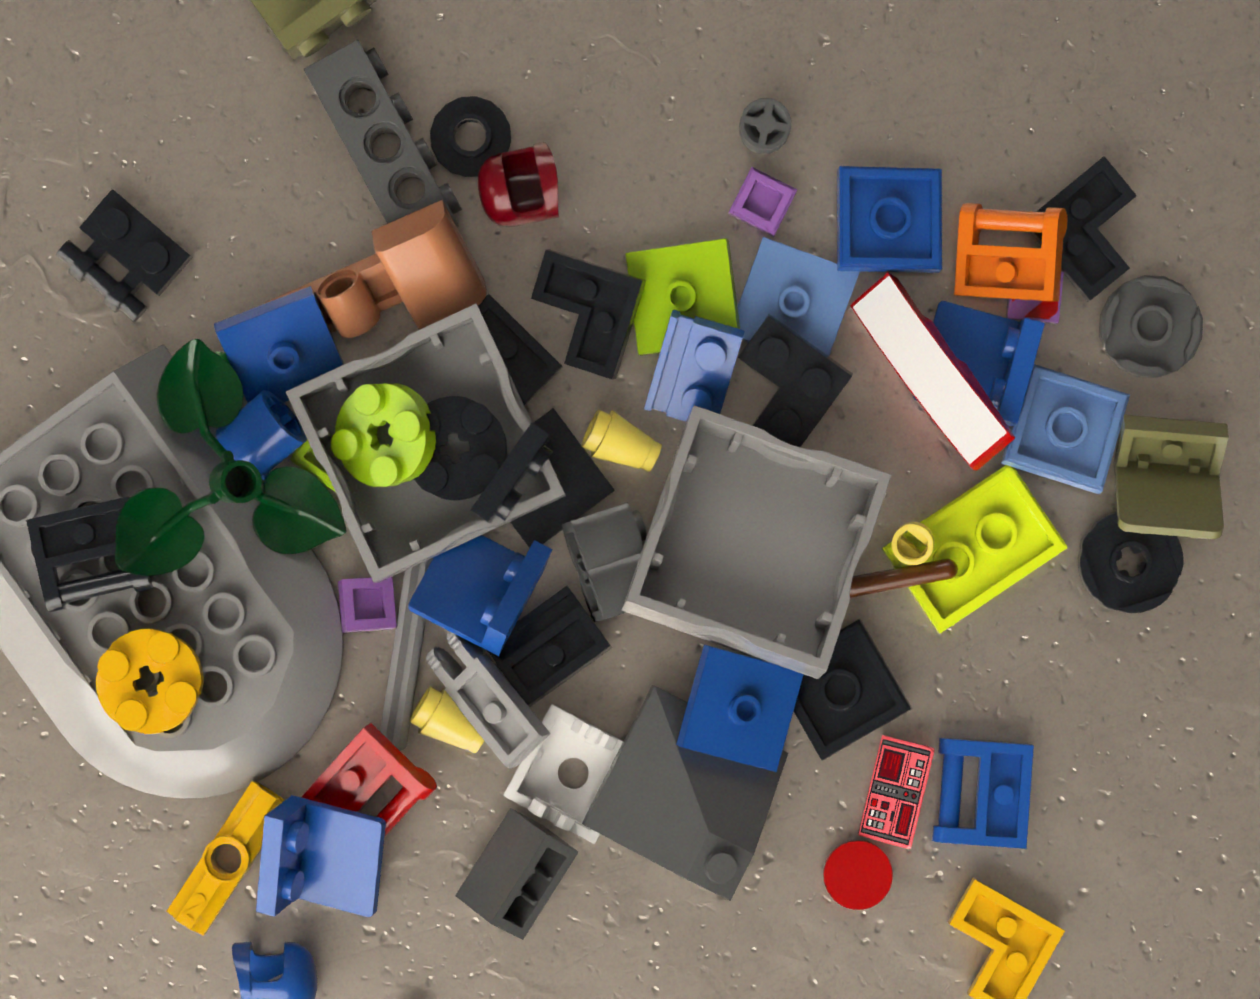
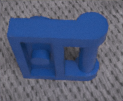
M939 738L938 753L943 754L939 823L938 825H933L932 841L1027 849L1034 745ZM964 756L979 757L974 828L959 827Z

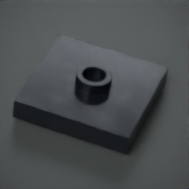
M554 408L533 423L551 436V439L546 444V447L553 451L549 460L566 496L510 522L529 548L534 540L541 544L546 543L563 530L562 524L578 519L615 491Z
M858 619L840 630L827 671L819 679L803 675L794 713L820 759L823 761L913 708L862 620Z

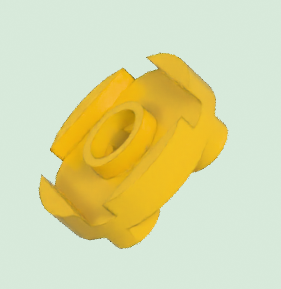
M154 628L131 631L119 637L103 653L97 665L96 690L104 711L124 730L144 734L168 731L187 720L198 703L204 684L202 666L193 648L174 634ZM145 666H149L152 673L161 672L164 681L157 685L158 694L150 697L147 690H138L136 686V680L141 678L140 669Z

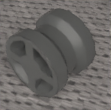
M760 98L751 102L744 109L740 118L739 135L742 142L749 150L758 154H771L778 151L786 143L791 131V117L788 109L781 102L772 98Z

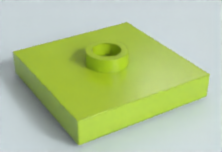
M728 239L625 253L628 275L646 280L634 319L638 355L660 353L672 310L680 311L681 315L695 318L697 316L740 329Z

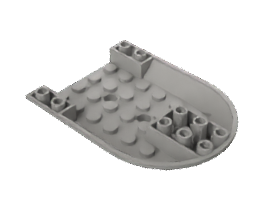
M161 345L114 370L0 452V649L62 735L89 764L117 782L141 792L172 798H205L249 786L252 780L256 782L262 780L281 768L309 741L327 713L337 688L342 666L343 633L340 609L334 589L315 553L310 549L297 554H282L264 545L256 535L252 525L253 512L261 503L254 499L246 503H226L219 500L216 504L202 507L189 515L202 526L205 537L204 542L196 557L184 567L170 573L151 576L153 586L159 588L166 598V606L160 615L148 617L140 611L138 597L141 592H136L134 588L66 603L65 609L48 612L42 594L27 527V519L80 508L88 502L102 503L123 497H131L136 492L146 488H165L174 492L179 497L182 507L211 492L209 477L213 468L221 463V458L201 437L199 428L189 433H176L168 428L160 416L157 406L158 383L165 366L172 357L165 345ZM209 427L211 434L216 438V430L218 428ZM262 481V485H261L262 493H264V483H263V481ZM115 555L57 568L61 583L119 570L115 563ZM154 628L172 633L188 643L200 660L203 676L210 671H215L225 678L227 691L224 697L219 701H212L201 692L198 703L187 720L168 731L144 734L124 730L117 722L107 715L98 699L96 690L97 665L100 657L115 640L124 634L139 629ZM145 666L140 669L141 678L136 680V686L138 690H147L150 697L158 694L157 685L163 682L164 678L161 672L152 673L149 666Z

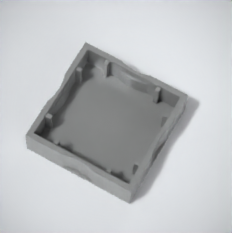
M477 303L409 334L397 345L369 358L353 360L286 391L314 455L326 470L340 500L344 520L374 583L386 580L566 496L548 459L536 477L527 472L515 490L521 493L522 497L507 519L504 521L496 516L490 524L470 511L480 495L460 501L444 500L422 490L414 479L409 482H403L398 486H368L355 479L344 467L342 460L337 459L331 450V439L335 433L339 411L347 398L359 386L399 383L416 391L427 404L442 397L461 396L485 405L503 427L507 440L508 457L532 421ZM388 422L384 426L378 427L377 439L380 445H391L393 442V438L388 434L390 427ZM457 433L448 435V443L440 445L441 455H449L452 463L455 464L462 462V453L470 451L469 442L460 441Z
M694 405L682 432L621 610L819 679L828 669L850 602L852 578L857 563L870 542L892 475L823 450L805 449L790 445L770 435L763 429Z

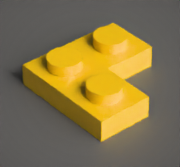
M972 878L948 920V924L991 948L989 955L967 992L974 999H1027L1065 932L1059 926L975 878Z

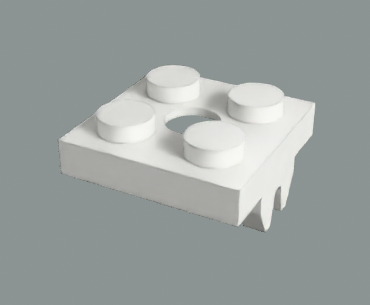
M551 704L542 721L551 734L520 763L503 796L527 808L534 815L549 820L555 826L570 831L595 844L600 834L584 826L582 822L623 741ZM578 758L587 765L589 776L583 786L572 789L560 782L558 769L566 759Z

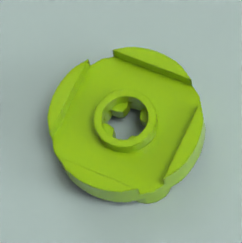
M399 383L361 385L347 398L339 411L335 433L331 439V450L337 459L342 460L347 471L363 484L372 487H388L409 482L423 473L430 463L435 450V430L430 431V422L426 415L431 414L424 399L408 386ZM388 422L390 424L388 434L393 438V442L391 445H380L377 439L378 427L384 426Z

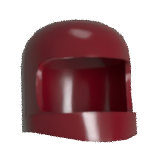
M545 142L535 143L532 147L493 155L482 164L478 173V192L482 207L492 222L503 227H515L559 218L557 169L552 152Z

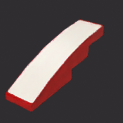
M887 272L850 305L904 384L971 469L979 470L1015 439V436L967 364L956 358L934 323L921 314L897 277Z

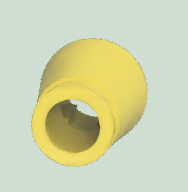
M598 409L587 427L581 447L591 451V457L637 469L641 468L650 472L658 459L662 444L654 441L653 438L615 411L611 410L608 414Z
M430 686L417 703L411 715L410 723L419 727L418 733L462 749H468L475 754L482 746L484 739L459 710L455 702L444 690L445 688L438 691Z

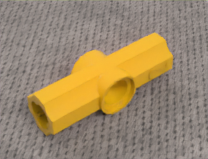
M252 780L215 838L206 846L201 859L166 912L188 929L204 936L243 876L251 869L255 858L262 849L264 816L285 800L268 787ZM231 844L240 851L241 865L238 870L226 871L218 865L216 852L220 845Z

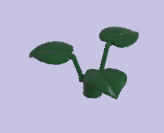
M200 339L188 341L168 361L158 383L157 406L162 420L170 430L183 434L199 428L201 437L221 458V463L216 465L210 474L209 486L211 492L189 502L184 507H182L179 497L174 492L165 488H146L140 490L124 503L116 524L115 563L120 570L142 576L161 575L178 570L191 562L200 551L205 537L202 526L189 515L202 507L216 504L219 500L226 503H246L253 499L261 502L253 512V529L261 542L277 553H302L346 533L344 519L336 501L327 488L314 475L298 467L286 466L275 468L267 475L264 482V493H262V478L259 470L248 461L234 460L233 453L227 451L211 434L209 427L220 428L227 426L237 417L243 404V387L236 371L231 365L208 348Z

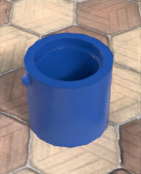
M263 390L240 409L237 417L230 424L216 430L217 440L227 451L233 453L234 460L252 463L259 470L262 480H265L273 468L307 441V437L295 414L279 397L267 390Z

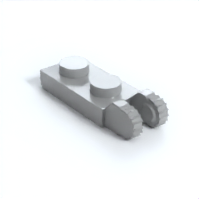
M449 632L446 639L466 668L462 671V667L452 658L448 651L446 652L444 648L441 649L436 646L426 655L427 664L430 665V668L434 670L436 676L446 687L444 690L449 694L459 710L504 766L508 767V769L518 766L551 733L487 654L483 655L481 647Z

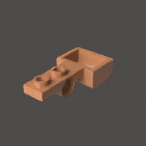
M440 200L372 230L376 254L265 303L311 286L330 332L338 331L339 335L344 338H353L372 329L379 321L382 311L402 302L405 304L418 330L476 303L480 305L486 297L487 289L484 277L443 200Z

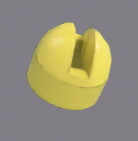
M908 522L901 525L896 530L892 539L894 555L899 561L907 565H919L925 562L932 554L934 548V537L931 530L919 522ZM909 531L927 547L921 552L902 535Z

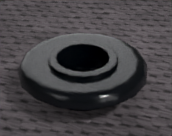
M477 96L459 97L445 104L435 116L430 130L431 148L438 162L449 172L463 177H476L485 160L493 155L508 152L511 144L510 124L504 112L493 102ZM466 122L479 123L485 130V143L475 151L461 149L455 140L456 130Z

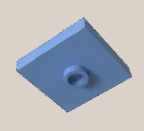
M763 237L738 304L740 329L745 330L742 340L749 342L767 315L770 314L829 356L860 272L837 271V263Z
M1034 364L1018 424L1011 427V432L1015 439L1005 447L1001 464L1100 494L1103 492L1130 394Z

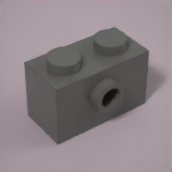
M510 808L455 896L490 924L523 940L575 859L578 851L542 824Z

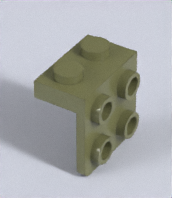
M377 0L250 1L292 59L295 60L302 54L304 57H309L319 51L329 42L328 35L345 24L346 27H350L358 23L371 12L370 5Z
M1124 415L1114 459L1119 528L1126 532L1203 539L1220 538L1224 528L1219 475L1229 438L1228 425L1225 423Z

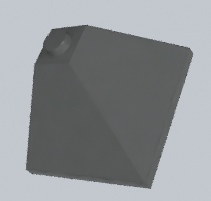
M652 685L582 824L684 879L731 901L755 853L788 753L782 750L777 772L677 746L676 743L688 702Z

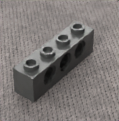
M356 40L304 68L307 77L387 224L443 200L455 225L459 227L454 214L461 211L462 208L449 184L446 183L438 187L429 169L438 164L424 138L415 142L412 140L404 124L412 121L413 118L399 92L389 97L380 79L389 74L375 48L373 47L365 52L359 40ZM361 88L372 90L376 95V101L369 111L356 113L349 109V97L354 91ZM391 133L400 138L398 152L393 157L385 159L374 155L373 143L375 139L381 134ZM408 178L419 179L425 184L423 197L413 204L403 203L397 198L398 186Z

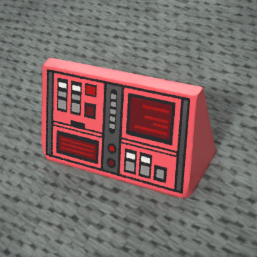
M885 735L881 736L858 832L859 836L911 849L935 748Z

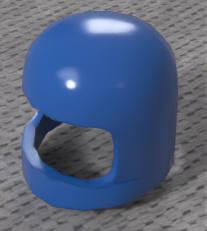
M240 942L232 945V956L239 982L241 999H315L317 993V969L313 956L303 945L295 942H285L284 952L276 955L256 954L251 942ZM283 974L282 977L279 978L278 980L269 981V980H271V979H273V978H275V977H277V976Z

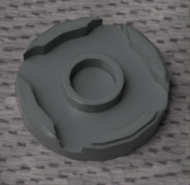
M1144 275L1123 283L1108 297L1100 314L1099 336L1106 355L1119 369L1136 377L1159 378L1178 371L1194 357L1202 340L1203 317L1199 306L1197 307L1195 300L1191 296L1192 294L1182 284L1165 276Z

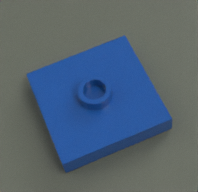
M839 166L837 169V271L940 273L942 270V169Z
M311 286L214 323L215 332L227 359L241 381L247 403L263 390L270 391L283 402L290 401L286 391L344 365Z
M704 644L676 745L777 772L804 674L767 661Z

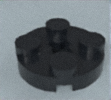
M448 396L429 402L427 405L431 414L426 415L430 422V431L435 430V450L427 468L414 480L422 490L444 500L460 501L482 494L507 457V440L501 423L485 405L467 397ZM454 433L458 434L460 441H468L470 445V451L462 453V462L457 464L452 463L449 455H441L440 445L447 444L448 435Z
M1117 512L1106 515L1094 523L1088 533L1081 539L1079 546L1078 572L1086 591L1103 607L1124 613L1149 611L1165 602L1177 585L1184 565L1183 551L1177 536L1123 531L1118 526ZM1125 547H1129L1132 553H1142L1144 557V562L1137 565L1139 574L1130 577L1127 570H1119L1116 561L1122 558L1121 550Z

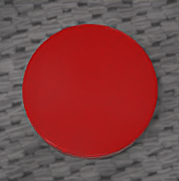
M852 840L839 845L830 853L824 865L823 879L828 893L838 904L853 910H864L877 905L885 898L892 884L893 873L888 857L879 847L867 841Z

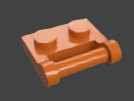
M964 203L959 214L954 295L1059 302L1063 238L1067 230L1066 209L1048 207L1045 212L983 209L979 203ZM981 230L1042 233L1041 248L979 245V234Z

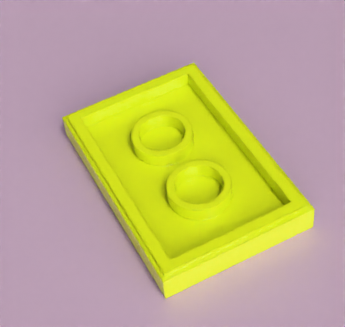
M1004 465L919 522L927 526L934 537L932 554L923 563L951 559L956 562L958 572L952 579L907 588L938 634H940L1067 549L1068 546L1016 469ZM909 531L902 535L921 552L927 547ZM892 541L881 548L894 568L910 566L896 558L892 550Z

